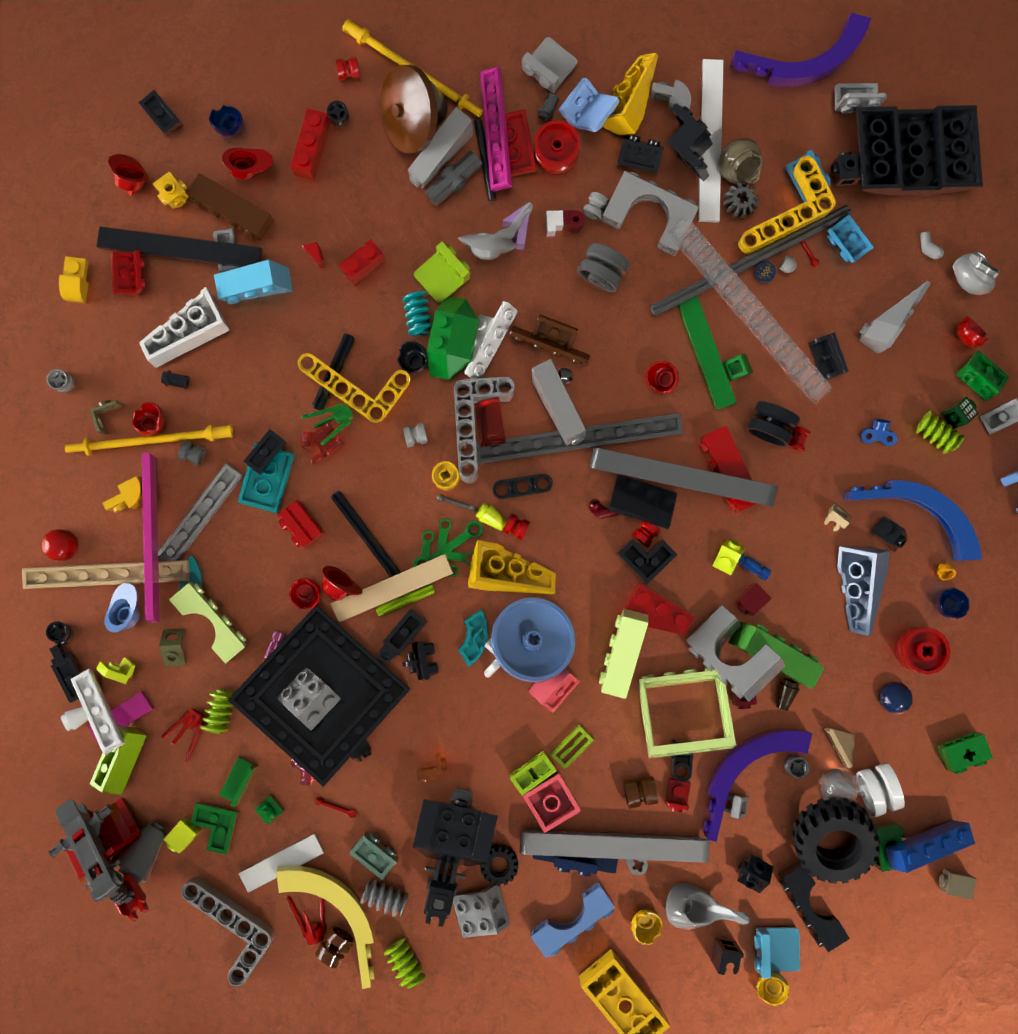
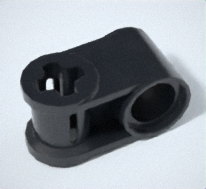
M671 740V744L683 743L676 742V740ZM694 753L671 756L670 772L676 780L686 782L691 778ZM679 766H685L686 773L682 777L676 775V769Z

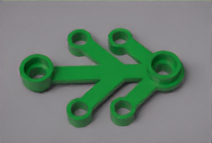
M442 519L439 522L440 534L437 551L429 556L430 546L435 539V535L429 530L422 534L421 556L414 560L413 567L443 554H446L449 560L461 561L470 565V563L466 562L465 558L467 555L473 556V553L468 552L464 554L452 552V550L470 537H479L482 534L483 528L479 522L471 521L467 524L466 531L447 543L448 531L451 529L452 523L449 519ZM443 521L449 522L447 529L442 528L441 524ZM472 526L478 527L477 533H471L470 529ZM426 533L432 534L430 541L425 540ZM452 564L451 567L456 568V573L448 576L455 577L458 575L459 569L456 565Z

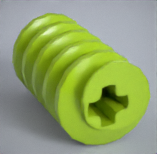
M932 410L928 411L920 420L916 433L924 431V439L931 436L930 444L938 441L936 448L939 449L944 446L943 454L957 449L963 442L965 435L958 436L959 431L957 429L952 431L950 424L945 426L946 421L944 419L939 420L937 414L931 416Z
M213 687L217 691L209 695L215 699L214 701H207V704L212 706V709H205V712L210 717L202 719L208 724L200 726V728L208 732L223 734L222 732L228 730V726L225 723L230 722V718L226 715L233 713L228 708L233 707L228 699L235 692Z
M402 938L390 945L383 955H391L387 963H395L391 969L392 971L399 970L395 978H403L399 984L400 987L407 985L409 989L422 982L426 975L425 973H420L422 967L416 965L418 963L417 958H412L414 952L408 950L410 945L407 942L404 943L406 938Z

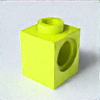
M185 816L164 838V841L171 851L180 854L200 833L201 829L196 825H192L191 820Z

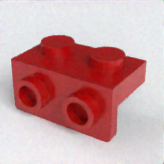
M135 250L133 253L111 252L113 294L139 295L142 289L145 288V278L141 277V269L144 268V258L140 256V250Z

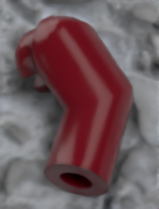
M592 499L589 503L588 508L590 512L599 519L619 516L617 513L608 511V508L599 503L598 499Z

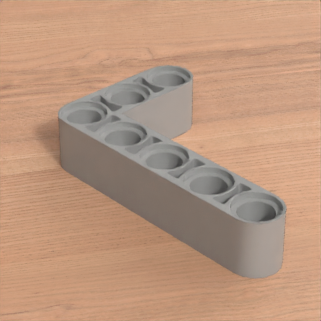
M509 377L463 379L454 385L458 469L460 479L465 483H473L478 478L474 404L507 402L513 399L515 385ZM502 387L510 388L508 392H502L500 389ZM482 388H487L490 390L488 393L485 394L480 392ZM463 389L469 391L466 395L459 394V391ZM462 409L470 410L466 415L460 413ZM468 428L471 430V433L465 435L461 431ZM465 448H470L473 450L472 453L468 455L463 454L462 451ZM466 468L474 470L470 475L463 473Z
M191 878L181 889L182 897L248 943L228 973L229 983L233 986H241L245 983L275 937L274 929L201 878ZM189 885H194L197 888V894L189 890ZM207 897L213 898L215 905H209L206 900ZM224 909H229L233 917H227L224 914ZM241 922H248L250 929L243 928ZM259 934H266L268 941H262L259 938ZM247 952H253L256 955V959H250L247 956ZM235 970H241L244 977L237 976Z

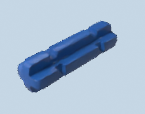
M743 553L738 565L742 564L741 567L755 575L758 574L759 578L767 580L771 570L765 566L762 567V564L751 557H745Z

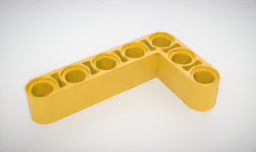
M811 156L802 157L793 169L794 177L807 201L744 232L738 243L739 249L742 252L752 253L827 216L831 212L836 201L814 158ZM801 165L807 166L809 172L803 171ZM810 184H816L818 190H813ZM820 202H825L828 209L822 208ZM801 211L808 212L809 218L803 217ZM782 220H788L791 227L784 226ZM764 229L771 230L772 236L765 235ZM745 238H751L754 241V245H748L745 242Z
M305 353L298 359L299 369L372 423H379L386 417L410 383L409 374L404 370H398L391 376L377 397L372 399L314 355ZM305 358L312 359L314 362L313 367L310 369L303 368L301 365L302 360ZM323 370L331 374V378L327 382L319 379V373ZM399 374L404 375L406 378L405 385H397L395 376ZM339 383L346 384L348 387L347 393L339 394L336 391V386ZM385 391L393 393L394 399L392 402L388 403L383 400L382 395ZM360 395L365 399V404L362 407L354 405L353 398ZM372 408H379L381 410L382 416L380 419H373L371 417L370 411Z

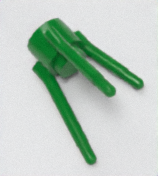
M340 403L334 407L301 416L302 419L333 412L332 416L314 424L315 428L333 420L337 424L342 423L321 442L322 446L328 443L343 428L351 424L350 420L354 417L346 403L344 405Z

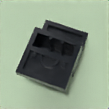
M676 103L671 108V111L681 127L667 142L675 156L704 182L709 177V174L706 170L708 166L703 162L702 155L713 145L710 139L711 133L707 130L708 127L702 120L698 119L696 121L694 119L693 113L686 106L682 108Z

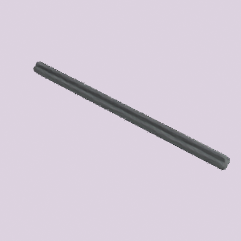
M844 205L827 216L652 304L650 307L652 314L657 316L838 223L847 215H851L850 207Z

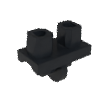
M423 641L411 643L413 652L407 653L408 661L402 662L403 667L409 666L410 674L417 673L418 680H428L430 676L438 674L437 663L427 664L426 660L427 655L435 654L434 644L423 643Z

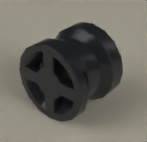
M333 101L328 105L327 114L330 122L337 127L346 125L349 121V112L346 105L341 101Z

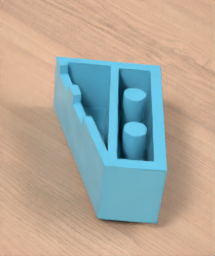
M271 260L261 261L214 275L217 297L219 300L226 301L227 304H236L240 300L293 291L289 267Z

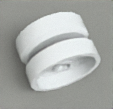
M888 763L875 766L874 772L867 768L856 773L861 797L871 816L878 817L884 815L887 808L894 812L905 807L901 785L894 770Z

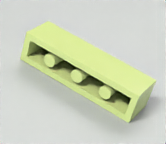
M623 608L622 615L617 616L615 627L618 628L616 635L612 634L609 644L612 647L611 654H606L604 665L607 666L606 671L601 672L599 684L602 685L601 693L626 699L648 626L647 614Z

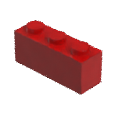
M307 108L291 163L294 175L315 180L331 123L327 113Z

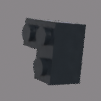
M631 539L616 553L619 559L644 584H648L678 555L664 540H660L646 553Z

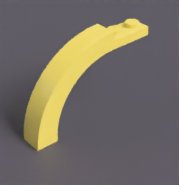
M278 866L276 874L279 893L305 892L317 895L332 903L345 916L356 940L362 989L371 988V980L375 979L373 966L369 967L368 959L372 958L371 947L366 944L374 943V936L369 917L357 896L340 880L321 870L305 866Z

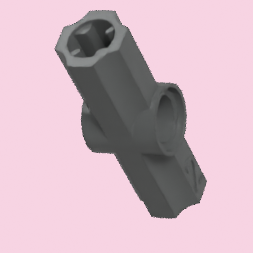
M470 150L455 165H449L442 172L440 178L425 191L431 202L438 206L451 193L459 191L466 184L467 179L482 166L479 157Z

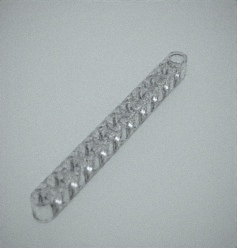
M686 217L669 231V235L676 245L805 396L814 404L818 403L832 390L829 382L697 227Z

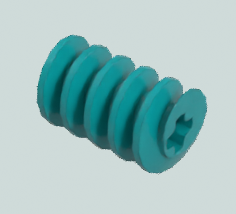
M427 291L412 292L402 298L403 303L406 304L404 311L408 312L405 314V318L409 320L406 325L408 328H411L408 330V335L424 337L431 333V331H428V328L432 327L433 323H427L426 321L431 319L432 316L425 315V312L429 311L430 307H424V304L428 303L429 299L422 298V296L428 294Z

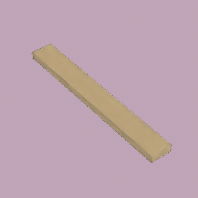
M189 560L158 561L159 582L190 581ZM144 562L22 568L23 589L144 583Z

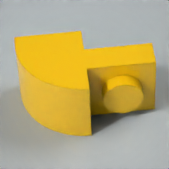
M65 256L63 275H59V290L63 300L86 303L89 284L86 282L89 263L87 259Z
M135 476L118 485L121 493L102 504L107 511H114L115 513L124 510L126 504L128 508H138L143 503L142 478Z

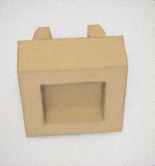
M834 503L829 508L824 524L827 525L830 521H834L836 525L833 527V531L839 530L840 526L845 529L850 523L851 515Z

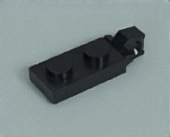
M55 645L49 649L54 657L51 660V668L68 701L72 703L78 700L79 697L71 679L79 675L81 671L70 652H65L62 645Z

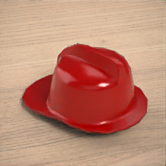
M231 148L223 153L222 162L229 169L232 176L237 179L247 180L258 172L267 170L272 165L273 158L269 152L262 149Z
M115 154L108 159V164L114 173L115 184L118 188L127 191L130 196H134L136 191L141 190L144 182L149 177L136 159L123 154Z
M325 566L322 569L324 577L321 587L333 600H342L347 594L361 595L363 593L362 589L342 570L333 566Z

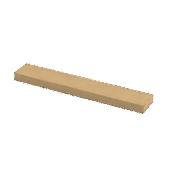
M443 554L362 589L363 593L361 595H348L342 600L330 604L338 622H341L451 575L454 572L446 554Z

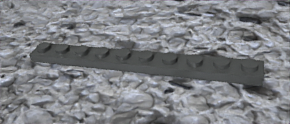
M676 413L585 427L586 434L584 440L576 445L570 444L566 446L559 431L477 443L478 464L682 435L681 414Z

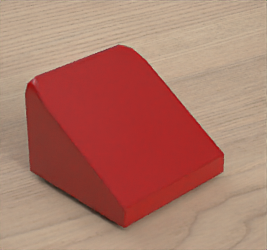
M315 242L302 245L305 252L320 268H324L319 244Z

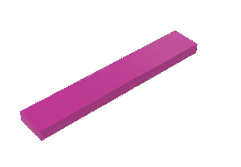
M499 67L480 72L490 188L493 192L512 187L502 73Z

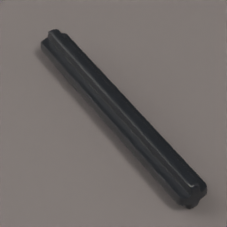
M340 491L335 492L331 499L388 575L392 577L399 574L400 570L343 494Z

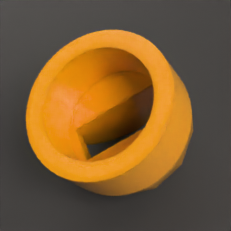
M941 563L937 568L938 576L943 581L950 580L956 575V571L950 563Z

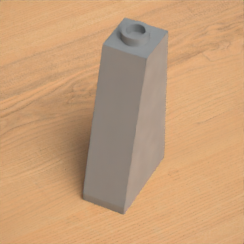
M456 107L435 133L429 146L419 154L409 167V180L416 187L421 186L425 190L473 136L472 120Z
M549 359L533 367L532 384L566 446L582 442L586 429L553 362Z

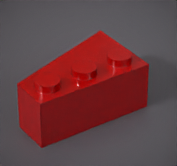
M637 584L624 606V609L647 614V627L685 635L695 618L641 584Z

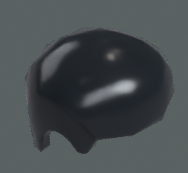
M407 341L399 347L400 353L397 361L402 370L410 375L420 374L426 369L428 357L427 350L423 345L416 341Z

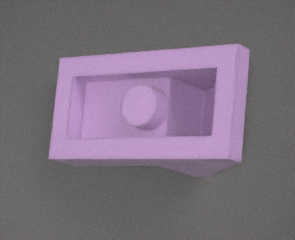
M523 207L503 220V227H509ZM530 213L524 218L520 228L513 236V242H516L518 245L516 247L518 250H524Z

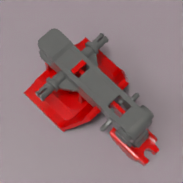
M120 798L113 804H107L102 810L96 812L87 810L86 806L82 803L76 805L75 801L71 799L61 804L56 809L55 814L67 837L60 839L58 844L48 851L49 855L55 858L62 851H66L77 873L78 881L81 882L87 878L88 883L84 888L88 889L91 887L90 895L93 900L99 902L110 897L111 902H114L121 916H127L131 921H136L138 919L136 914L138 909L143 913L149 911L145 901L147 896L135 878L129 873L122 876L113 869L120 864V860H116L110 865V858L140 835V830L124 799Z

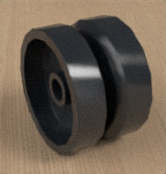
M758 401L753 411L757 418L749 420L746 431L765 442L788 447L793 438L790 431L797 429L801 420L800 417L779 405Z

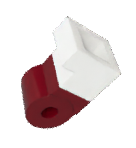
M577 210L546 211V237L555 236L556 231L568 230L573 233L579 232L585 222L583 213Z

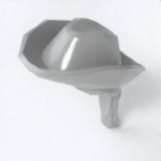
M529 202L524 205L514 222L506 229H502L495 234L478 233L476 235H464L458 239L464 245L471 248L474 256L482 260L495 259L499 254L509 252L518 246L511 239L517 232V229L520 228L524 218L532 211L533 204Z
M681 882L672 886L666 901L667 919L676 928L685 930L697 929L723 919L736 921L742 925L750 923V917L746 912H737L718 904L707 891L694 884Z

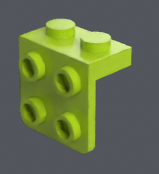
M443 242L436 246L437 252L414 272L416 280L439 304L470 279V267L464 260L459 261L455 256L457 254L449 244L446 246Z

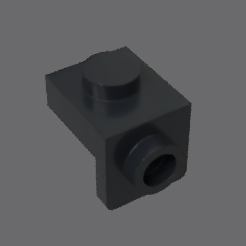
M885 516L871 532L873 536L889 545L894 552L898 548H902L907 542L906 530Z

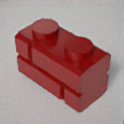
M370 239L364 244V247L361 246L342 261L339 267L355 286L383 264L386 259L382 251Z
M299 500L294 501L277 515L280 518L278 521L279 525L284 531L289 530L293 535L291 540L298 548L300 546L304 549L308 548L325 534Z

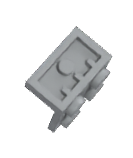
M491 884L481 892L459 894L453 898V905L463 938L498 934L510 925L501 890L497 884Z

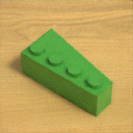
M741 621L739 622L741 627L732 635L728 642L729 644L745 650L744 652L750 656H754L766 644L785 663L786 666L780 671L782 674L808 688L813 689L825 668L818 663V658L810 654L807 656L803 655L801 648L793 644L791 646L786 645L784 638L776 634L774 636L767 634L769 630L759 624L755 627Z

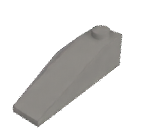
M926 281L870 324L866 323L859 332L862 335L858 341L877 354L891 347L906 324L904 322L914 312L911 307H915L920 302L931 283Z

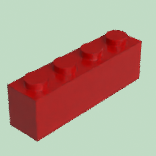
M727 426L721 427L700 438L702 441L700 442V447L704 454H708L711 460L709 461V466L713 472L752 480ZM729 497L726 499L729 508L734 510L735 513L757 504Z

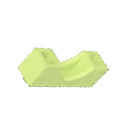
M190 582L169 600L183 616L197 613L204 615L212 622L216 636L211 648L226 664L246 647L245 641L247 639L239 630L236 632L231 627L233 623L226 615L221 616L217 611L219 607L212 599H206L203 595L205 591L198 583L193 584Z

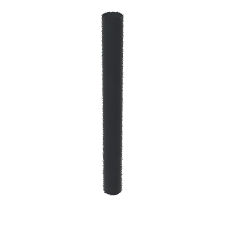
M482 119L474 120L488 200L495 201L496 193L490 188L487 145Z

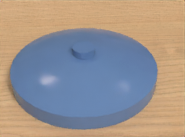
M523 598L511 603L499 614L492 628L491 645L497 662L508 674L526 682H542L561 673L571 661L575 650V632L568 616L554 603L541 598Z

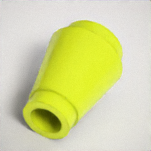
M484 503L475 515L479 518L478 521L500 531L507 524V520L491 504Z

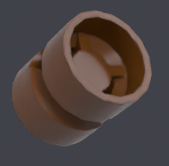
M653 776L643 777L640 783L635 779L623 781L629 809L640 807L642 802L646 805L658 804L657 789Z
M331 926L325 936L326 942L320 944L315 955L327 966L337 969L345 958L344 953L349 952L355 940L345 930L337 926Z

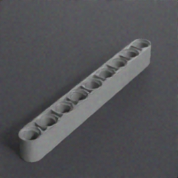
M521 830L520 853L543 856L705 863L709 862L710 840L700 837L547 831L544 833L543 830Z

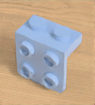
M582 78L558 111L573 127L597 132L602 128L609 115L614 112L620 100L616 96L598 93L587 78Z

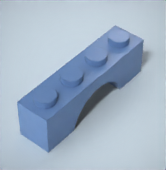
M597 882L582 893L583 908L580 915L574 921L567 924H558L546 919L530 931L531 938L545 958L550 955L555 956L567 942L569 944L573 943L578 939V934L584 930H591L596 925V921L602 917L605 919L614 912V902L600 882Z

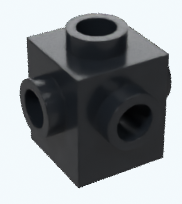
M843 152L831 164V175H834L835 186L856 185L861 179L859 154Z
M751 854L746 860L740 862L737 868L739 872L737 881L747 888L761 893L770 884L774 866Z

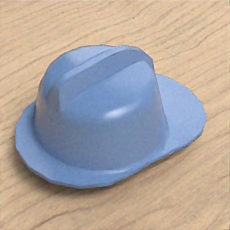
M121 584L112 596L104 618L106 629L110 632L116 633L123 629L128 630L139 620L138 595L135 586L132 584Z

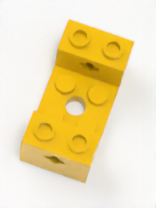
M612 948L579 975L582 989L619 1034H662L670 1027L666 1014L653 999L649 1000L627 973L625 964ZM621 1001H630L631 1007L628 1010L620 1009L619 1004Z

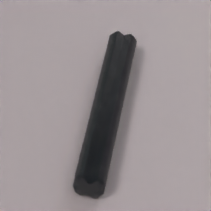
M346 333L343 335L329 366L338 374L355 340L353 336ZM328 371L323 382H327L331 378V374ZM320 386L312 407L318 411L324 409L330 392Z

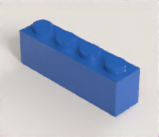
M951 820L886 847L885 850L890 868L908 873L975 844L969 823Z

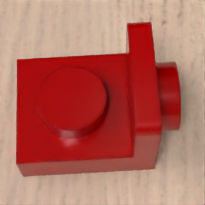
M669 778L665 804L667 807H670L671 811L682 813V810L689 809L687 803L691 786L690 782H680Z

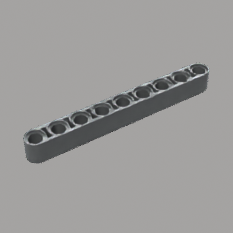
M593 447L589 468L774 507L778 490L776 485Z

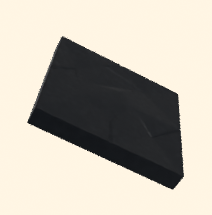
M316 605L236 690L228 701L324 787L410 691V688ZM304 668H308L341 698L312 730L308 729L277 699L278 695Z

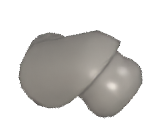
M924 232L920 234L922 253L932 259L942 258L944 256V249L931 242V233Z

